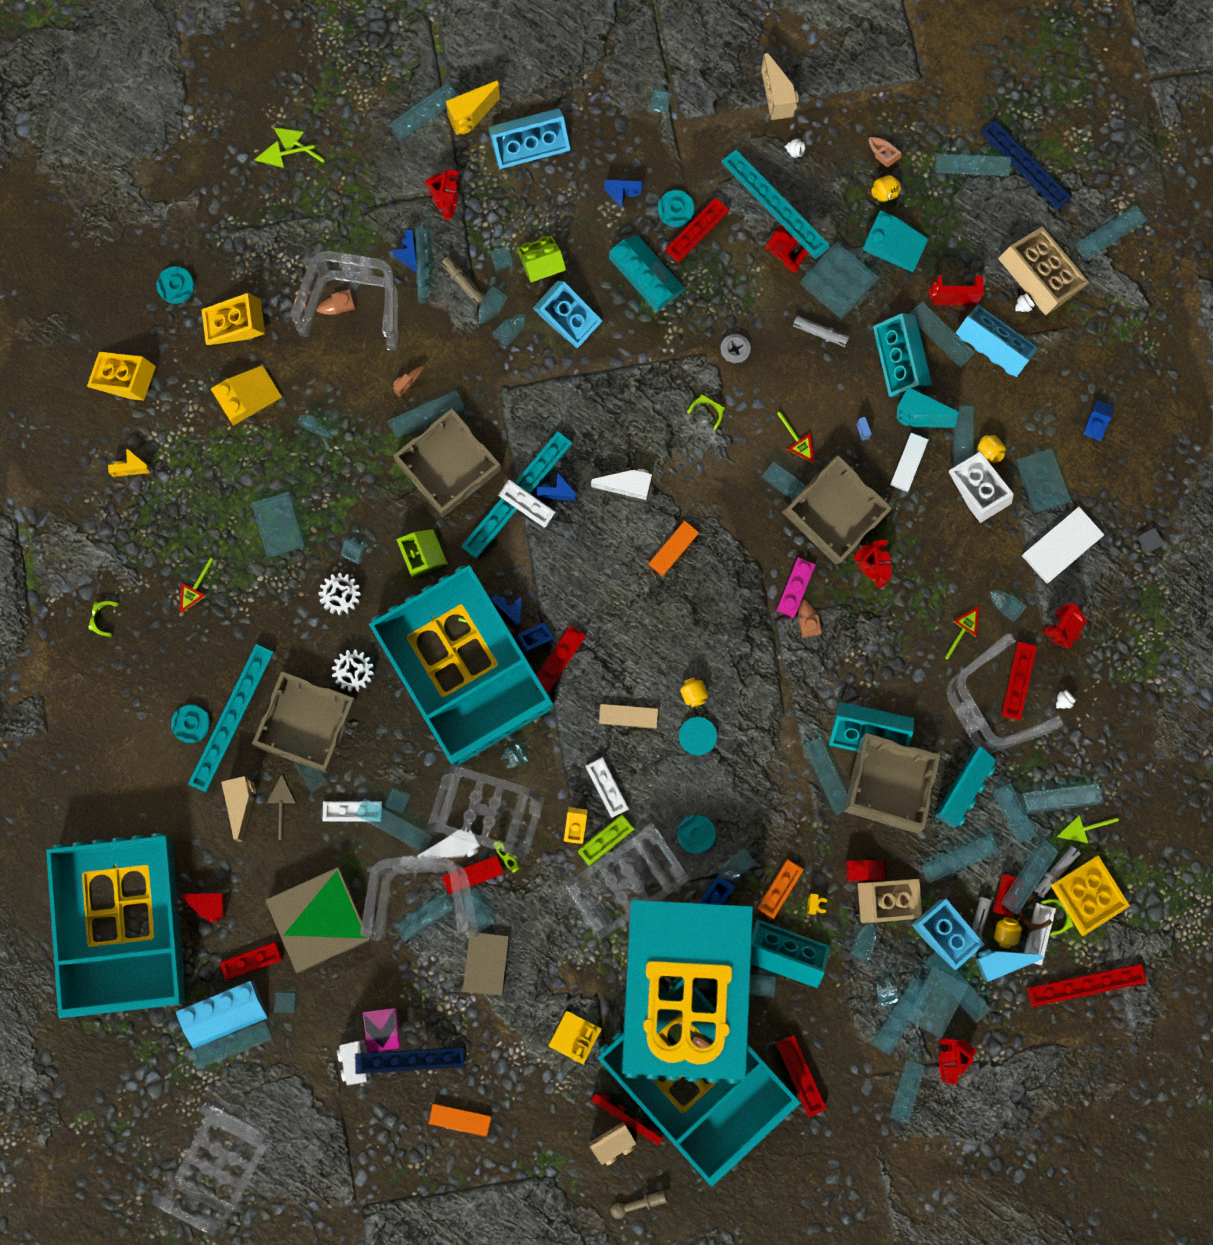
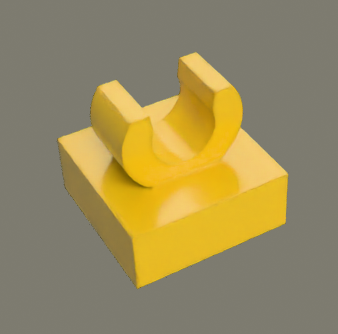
M809 894L806 914L816 915V912L825 913L826 910L819 908V903H826L827 899H818L817 894Z

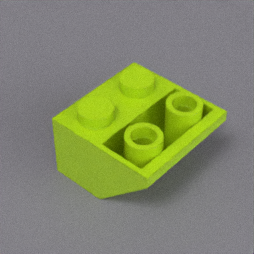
M552 236L542 237L538 241L525 243L517 248L530 282L566 270L561 250Z
M433 529L413 532L396 539L412 578L447 565Z

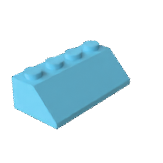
M559 108L488 127L499 169L570 151L564 117Z
M980 305L973 309L956 332L962 341L970 343L976 351L985 354L991 362L999 364L1008 374L1015 377L1018 376L1038 349L1037 346Z
M249 981L176 1012L181 1028L193 1049L268 1018L254 981Z

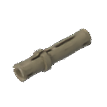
M450 256L442 260L440 264L451 275L450 278L460 285L476 306L480 305L486 297L463 273L464 270L459 268Z

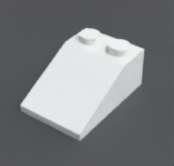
M981 452L949 470V474L966 504L980 523L1012 504L1014 494Z
M365 1040L339 1045L340 1049L337 1050L339 1062L342 1061L344 1068L341 1070L342 1081H346L347 1085L372 1080L371 1073L355 1074V1053H367Z

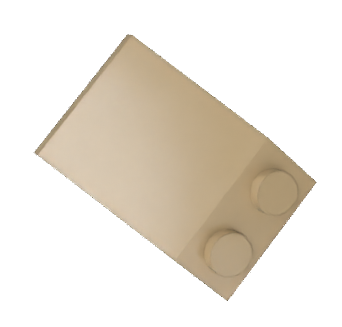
M765 53L761 71L771 120L793 117L794 110L797 109L796 102L799 101L798 92L794 91L793 84L771 56Z
M245 776L222 782L233 838L238 842L244 841L254 803V794L256 793L254 782Z
M919 879L858 883L861 923L918 919L922 916Z
M624 1122L589 1142L590 1148L601 1165L606 1163L607 1166L617 1160L616 1156L622 1152L626 1155L633 1151V1146L636 1145Z

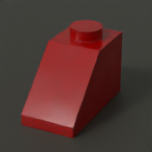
M864 860L845 862L846 882L885 881L884 861Z
M183 894V899L202 918H208V922H220V918H225V894Z

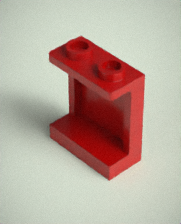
M938 275L929 289V298H932V305L977 306L984 294L983 276H975L970 286H943L942 275Z

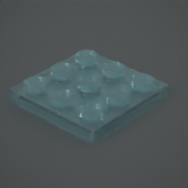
M836 242L800 281V284L842 320L878 281L879 277Z

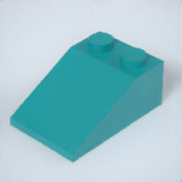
M880 210L865 242L863 251L914 272L928 239L900 219Z
M909 387L897 406V419L905 426L956 428L958 425V411Z

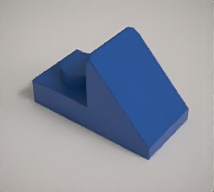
M605 180L604 190L622 208L623 195L629 197L641 195L642 181Z
M405 230V237H402L403 249L392 250L394 258L412 271L417 272L412 230Z
M1096 400L1083 434L1101 441L1108 422L1113 417L1114 406Z
M557 473V487L553 488V485L549 484L537 487V498L575 501V492Z
M495 594L491 598L494 607L518 631L521 619V597L509 607V602L503 596L500 598Z
M541 623L516 635L521 646L528 654L554 639L545 623Z
M718 876L698 904L722 905L734 889V886Z

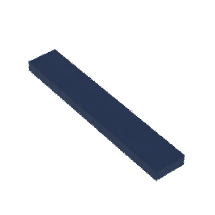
M993 120L981 131L980 134L1057 211L1072 198L998 122Z
M464 1047L355 1053V1074L465 1067Z

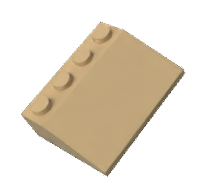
M1043 227L1011 245L998 258L1045 315L1058 308L1089 284V281Z

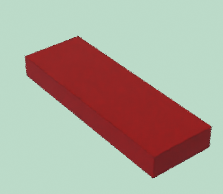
M494 856L444 875L442 878L448 895L501 876L504 873L498 857Z
M275 941L221 961L220 965L225 980L228 981L283 959L278 944Z

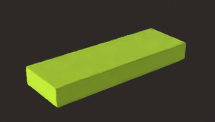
M622 814L577 852L588 866H591L630 834L634 828Z

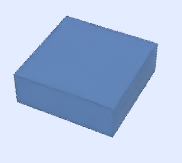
M860 418L856 426L861 439L864 441L870 438L871 431L866 418Z

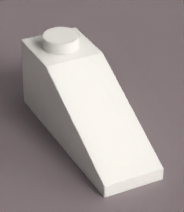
M638 469V471L630 470L592 479L591 487L646 500L652 474H649V471L644 469Z
M467 825L417 855L419 860L455 858L466 855L471 857L479 852L477 848L480 845Z

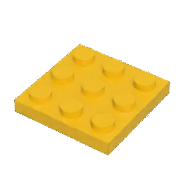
M1099 856L1092 858L1051 884L1052 889L1082 936L1130 906Z

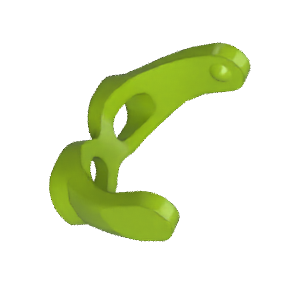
M701 395L691 404L687 413L690 414L692 409L700 403L713 405L719 415V419L713 428L716 430L722 421L725 408L706 396Z
M111 601L94 602L89 630H93L102 636L112 637L111 633L98 630L95 624V616L102 607L106 605L118 606L119 603Z
M498 840L493 844L498 855L504 860L509 870L513 873L517 872L520 869L517 861L509 856L508 848L501 840ZM501 848L505 849V856L499 852ZM512 860L514 866L510 867L507 861Z
M1059 899L1041 901V904L1055 902L1066 913V921L1063 928L1059 931L1051 932L1050 936L1063 933L1073 927L1072 920Z

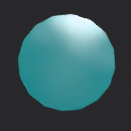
M672 190L665 193L659 200L658 214L665 224L671 227H680L690 222L694 215L695 205L693 199L685 192Z
M178 266L168 267L163 270L156 283L157 291L162 299L173 304L183 303L188 300L195 288L194 279L190 272Z
M185 705L174 713L171 719V728L179 740L185 743H196L207 736L211 721L203 708L197 705Z
M694 717L684 722L680 728L678 738L684 751L700 756L707 754L713 749L717 740V732L709 720Z
M691 815L685 818L677 830V840L680 846L692 854H701L709 850L716 838L713 823L708 818L700 815Z

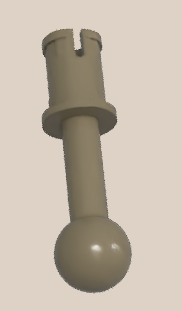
M665 1190L650 1195L646 1193L644 1194V1199L631 1203H614L610 1210L611 1215L616 1219H621L625 1216L626 1212L646 1206L648 1210H651V1207L668 1203Z

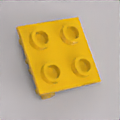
M566 1011L549 1047L584 1064L601 1028Z

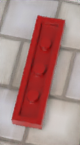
M715 198L665 249V252L679 264L729 213V209Z
M571 625L536 676L547 695L586 637V635Z
M1017 642L1001 717L1017 721L1021 720L1037 646Z
M794 1035L775 1043L808 1118L827 1110Z
M602 1092L600 1095L595 1093L591 1101L659 1146L662 1141V1137L659 1136L661 1134L660 1131L652 1126L648 1129L643 1125L644 1121L636 1115L633 1118L627 1115L626 1112L628 1110L620 1104L614 1106L610 1103L611 1098Z

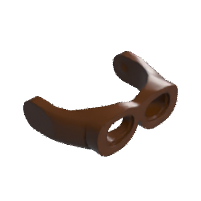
M1033 894L1024 897L1015 909V912L1030 933L1052 924L1050 919L1042 924H1033L1024 918L1022 914L1023 906L1034 898Z

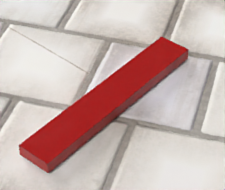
M1140 963L1028 987L1027 991L1031 1007L1147 982L1143 965Z

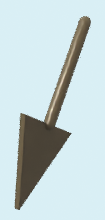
M281 774L267 803H279V840H282L283 803H295Z

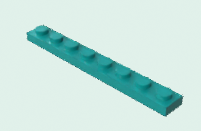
M734 150L722 160V164L814 259L830 248L824 238L737 150Z
M557 431L516 480L515 484L529 494H532L572 446V442ZM501 498L461 547L477 559L518 509Z
M257 644L255 645L188 785L207 793L274 655L273 651Z

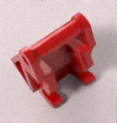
M445 170L444 174L437 173L425 180L431 198L438 209L442 210V216L446 220L453 217L459 196L457 185L460 184L458 178H454L459 176L456 170Z
M782 225L777 228L772 238L765 245V249L783 261V266L795 273L798 272V267L809 253L803 247L795 260H791L789 255L799 242Z
M887 540L875 541L872 545H863L853 556V559L859 563L857 568L868 578L875 580V585L879 588L884 587L891 578L892 565L890 555H888V551H880L887 545Z
M1065 603L1054 614V616L1060 619L1058 625L1047 626L1043 633L1052 638L1054 643L1070 649L1076 638L1081 639L1079 633L1087 623V619L1079 611L1078 606L1073 603Z
M942 1038L939 1039V1043L947 1044L948 1049L940 1051V1055H938L940 1077L944 1083L954 1085L959 1080L958 1075H962L975 1060L973 1056L977 1051L964 1039Z

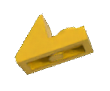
M126 449L127 463L116 461L113 465H108V471L112 477L150 473V468L128 449Z
M568 807L564 836L565 842L583 844L588 810Z

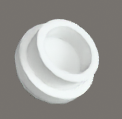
M794 139L785 145V148L792 157H802L805 151V143L801 142L800 139Z
M1027 293L1019 296L1015 311L1030 312L1032 307L1035 306Z
M1067 689L1059 692L1056 708L1065 709L1074 706L1073 703L1076 702V699Z

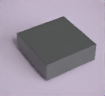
M1155 528L1137 537L1146 554L1164 545Z

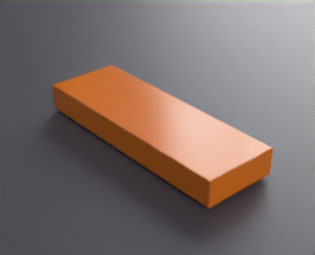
M684 521L648 565L663 577L698 536L699 532Z
M787 859L757 907V910L774 919L804 869Z
M433 1104L428 1124L487 1137L491 1116Z

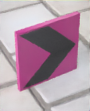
M396 1008L363 1012L367 1052L401 1048Z

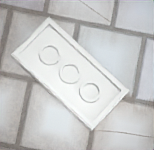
M1078 507L1027 550L1022 557L1048 584L1104 534L1083 510Z

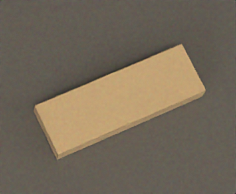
M600 704L599 724L657 729L658 709Z

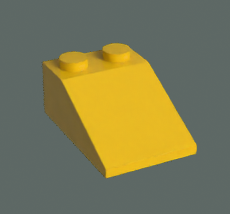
M498 81L446 101L447 114L456 135L470 132L500 99Z
M249 293L202 309L206 345L248 340L265 334L261 299Z
M99 352L87 386L128 399L144 401L156 366L141 356Z
M263 365L228 378L211 388L233 426L282 398Z

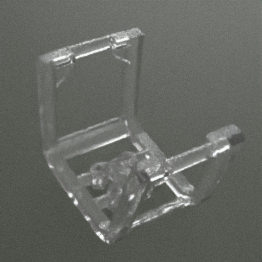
M331 251L316 254L310 260L290 312L299 335L303 337L309 336L314 313L324 284L327 281L341 280L385 288L382 333L383 336L387 337V350L396 351L398 349V291L394 285V275L391 267L385 261L377 258ZM327 261L339 262V268L342 271L330 270ZM373 268L382 270L384 278L372 276ZM317 271L319 277L316 280L312 294L305 309L307 296L311 284L313 282L315 273Z
M1006 634L952 678L947 685L946 695L948 701L971 741L976 747L981 746L988 753H994L1044 736L1063 725L1058 715L1030 729L1005 738H999L993 734L967 690L966 679L971 673L1016 642L1011 634ZM956 690H958V693L963 700V702L961 703L959 702L956 696ZM978 730L981 731V733L987 740L986 742H983V740L980 738L979 734L977 733Z
M449 766L444 770L425 832L434 835L442 833L505 852L517 860L526 862L545 798L535 790L465 768ZM465 777L477 782L474 791L469 796L470 804L463 816L465 821L462 830H458L446 825L460 779ZM484 783L496 787L493 797L489 799L490 807H487L485 804H479L483 799L481 793ZM503 789L519 794L505 843L488 839L491 829L496 825L495 816L497 810L502 805L501 796ZM529 799L531 800L529 814L532 817L525 840H520L516 848L514 844ZM476 812L482 816L487 815L483 819L484 827L481 836L469 833L472 823L477 819Z
M651 822L634 838L581 873L568 877L562 883L600 940L629 921L630 903L628 895L622 890H626L632 885V891L638 893L642 901H660L689 881L690 878L653 822ZM646 838L653 846L658 844L672 867L669 871L674 878L672 883L644 843ZM634 847L637 848L663 888L652 897L648 896L644 890L643 882L637 879L633 873V867L627 864L622 856ZM614 860L619 864L621 874L627 877L621 879L618 884L617 878L611 875L606 868V865ZM597 871H600L605 879V885L611 888L615 894L616 902L621 904L627 912L614 922L586 880ZM582 891L599 917L594 918L580 896Z
M402 856V858L380 860L370 871L361 935L372 940L385 941L391 881L397 874L449 871L455 902L457 932L465 934L467 937H477L479 935V928L467 872L461 866L441 856ZM379 877H381L382 884L375 922V902L378 888V880Z
M204 1102L199 1113L205 1115V1119L173 1180L155 1195L151 1204L215 1236L236 1209L267 1149L270 1138L263 1131ZM213 1124L256 1146L257 1149L251 1161L249 1162L241 1158L238 1152H231L225 1149L221 1143H212L206 1140L205 1137L211 1125ZM201 1146L208 1149L211 1155L219 1156L214 1164L211 1161L204 1162L195 1157ZM227 1161L230 1165H238L246 1169L241 1180L233 1177L228 1170L222 1171ZM191 1164L199 1168L202 1174H210L217 1178L221 1184L228 1183L236 1187L229 1203L183 1180ZM178 1189L222 1213L216 1219L204 1215L198 1219L175 1207L177 1201L171 1196Z

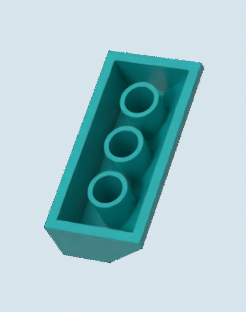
M638 235L622 240L609 251L611 262L657 313L686 290Z
M902 313L874 325L873 330L889 397L904 395L908 387L917 392L931 387L932 383L916 316Z
M838 702L829 746L858 751L860 739L868 733L909 747L914 732V718Z
M979 746L971 752L934 815L953 828L964 823L967 817L964 814L968 808L972 809L976 802L974 797L977 792H982L986 785L984 780L987 775L991 776L996 768L994 766L996 760L984 748Z
M757 919L751 934L750 964L818 988L825 973L831 946Z

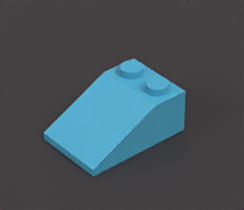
M557 281L533 307L550 326L576 348L602 322L587 304L563 281Z
M947 899L937 901L912 924L919 935L954 970H957L984 945Z
M987 949L979 952V957L975 958L984 980L989 982L1042 960L1043 956Z

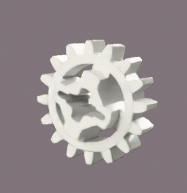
M341 573L338 574L337 578L332 574L330 581L325 578L326 585H320L323 592H319V596L323 597L320 600L321 604L326 603L324 609L331 608L330 613L334 614L337 611L338 615H341L342 611L349 614V608L355 610L353 604H359L360 602L356 597L361 596L360 592H356L360 587L359 585H354L355 579L353 578L349 581V575L347 574L342 578ZM339 582H343L348 585L344 587L340 585ZM333 586L331 592L328 593L329 588ZM340 590H341L342 596H343V597H341V598H339V597L337 596V595H338L337 592L340 591ZM352 595L351 600L347 603L348 597ZM331 602H337L341 606L332 605Z
M347 650L346 656L339 654L341 659H335L334 662L337 666L332 667V670L336 671V673L332 674V677L338 678L335 683L337 685L342 683L341 689L344 690L348 687L349 692H352L353 688L359 692L360 686L367 688L365 682L371 683L372 681L369 676L374 675V672L370 671L374 667L373 664H368L370 658L364 659L365 654L362 652L358 655L357 650H354L353 654H350L349 650ZM354 659H358L364 664H357ZM346 661L347 664L343 669H341V666ZM351 664H352L353 667L356 669L355 675H354V676H355V679H354L353 675L350 673V671H351ZM365 673L363 679L359 681L361 674ZM342 678H349L352 683H347Z

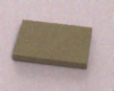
M470 932L463 984L464 992L502 996L509 936Z

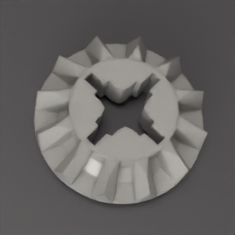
M739 334L727 336L722 341L720 347L721 355L726 361L733 364L742 363L747 359L751 349L749 341ZM732 343L735 347H741L738 350V355L735 351L730 352L732 350Z

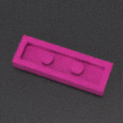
M797 558L776 611L793 618L795 617L816 564Z

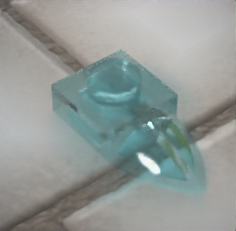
M490 287L480 305L478 314L479 324L486 323L496 313H499L508 298L495 287Z
M519 314L504 320L493 332V336L507 347L522 331L526 315Z
M300 415L297 421L300 427L333 439L331 433L316 422L317 419L310 415H306V417Z
M990 590V597L996 608L1012 622H1015L1027 608L1013 595L1010 596L998 590Z
M744 848L725 862L719 872V876L724 880L736 878L752 868L756 863L746 848Z
M873 923L866 925L860 930L853 941L849 953L850 956L864 963L869 962L876 941Z

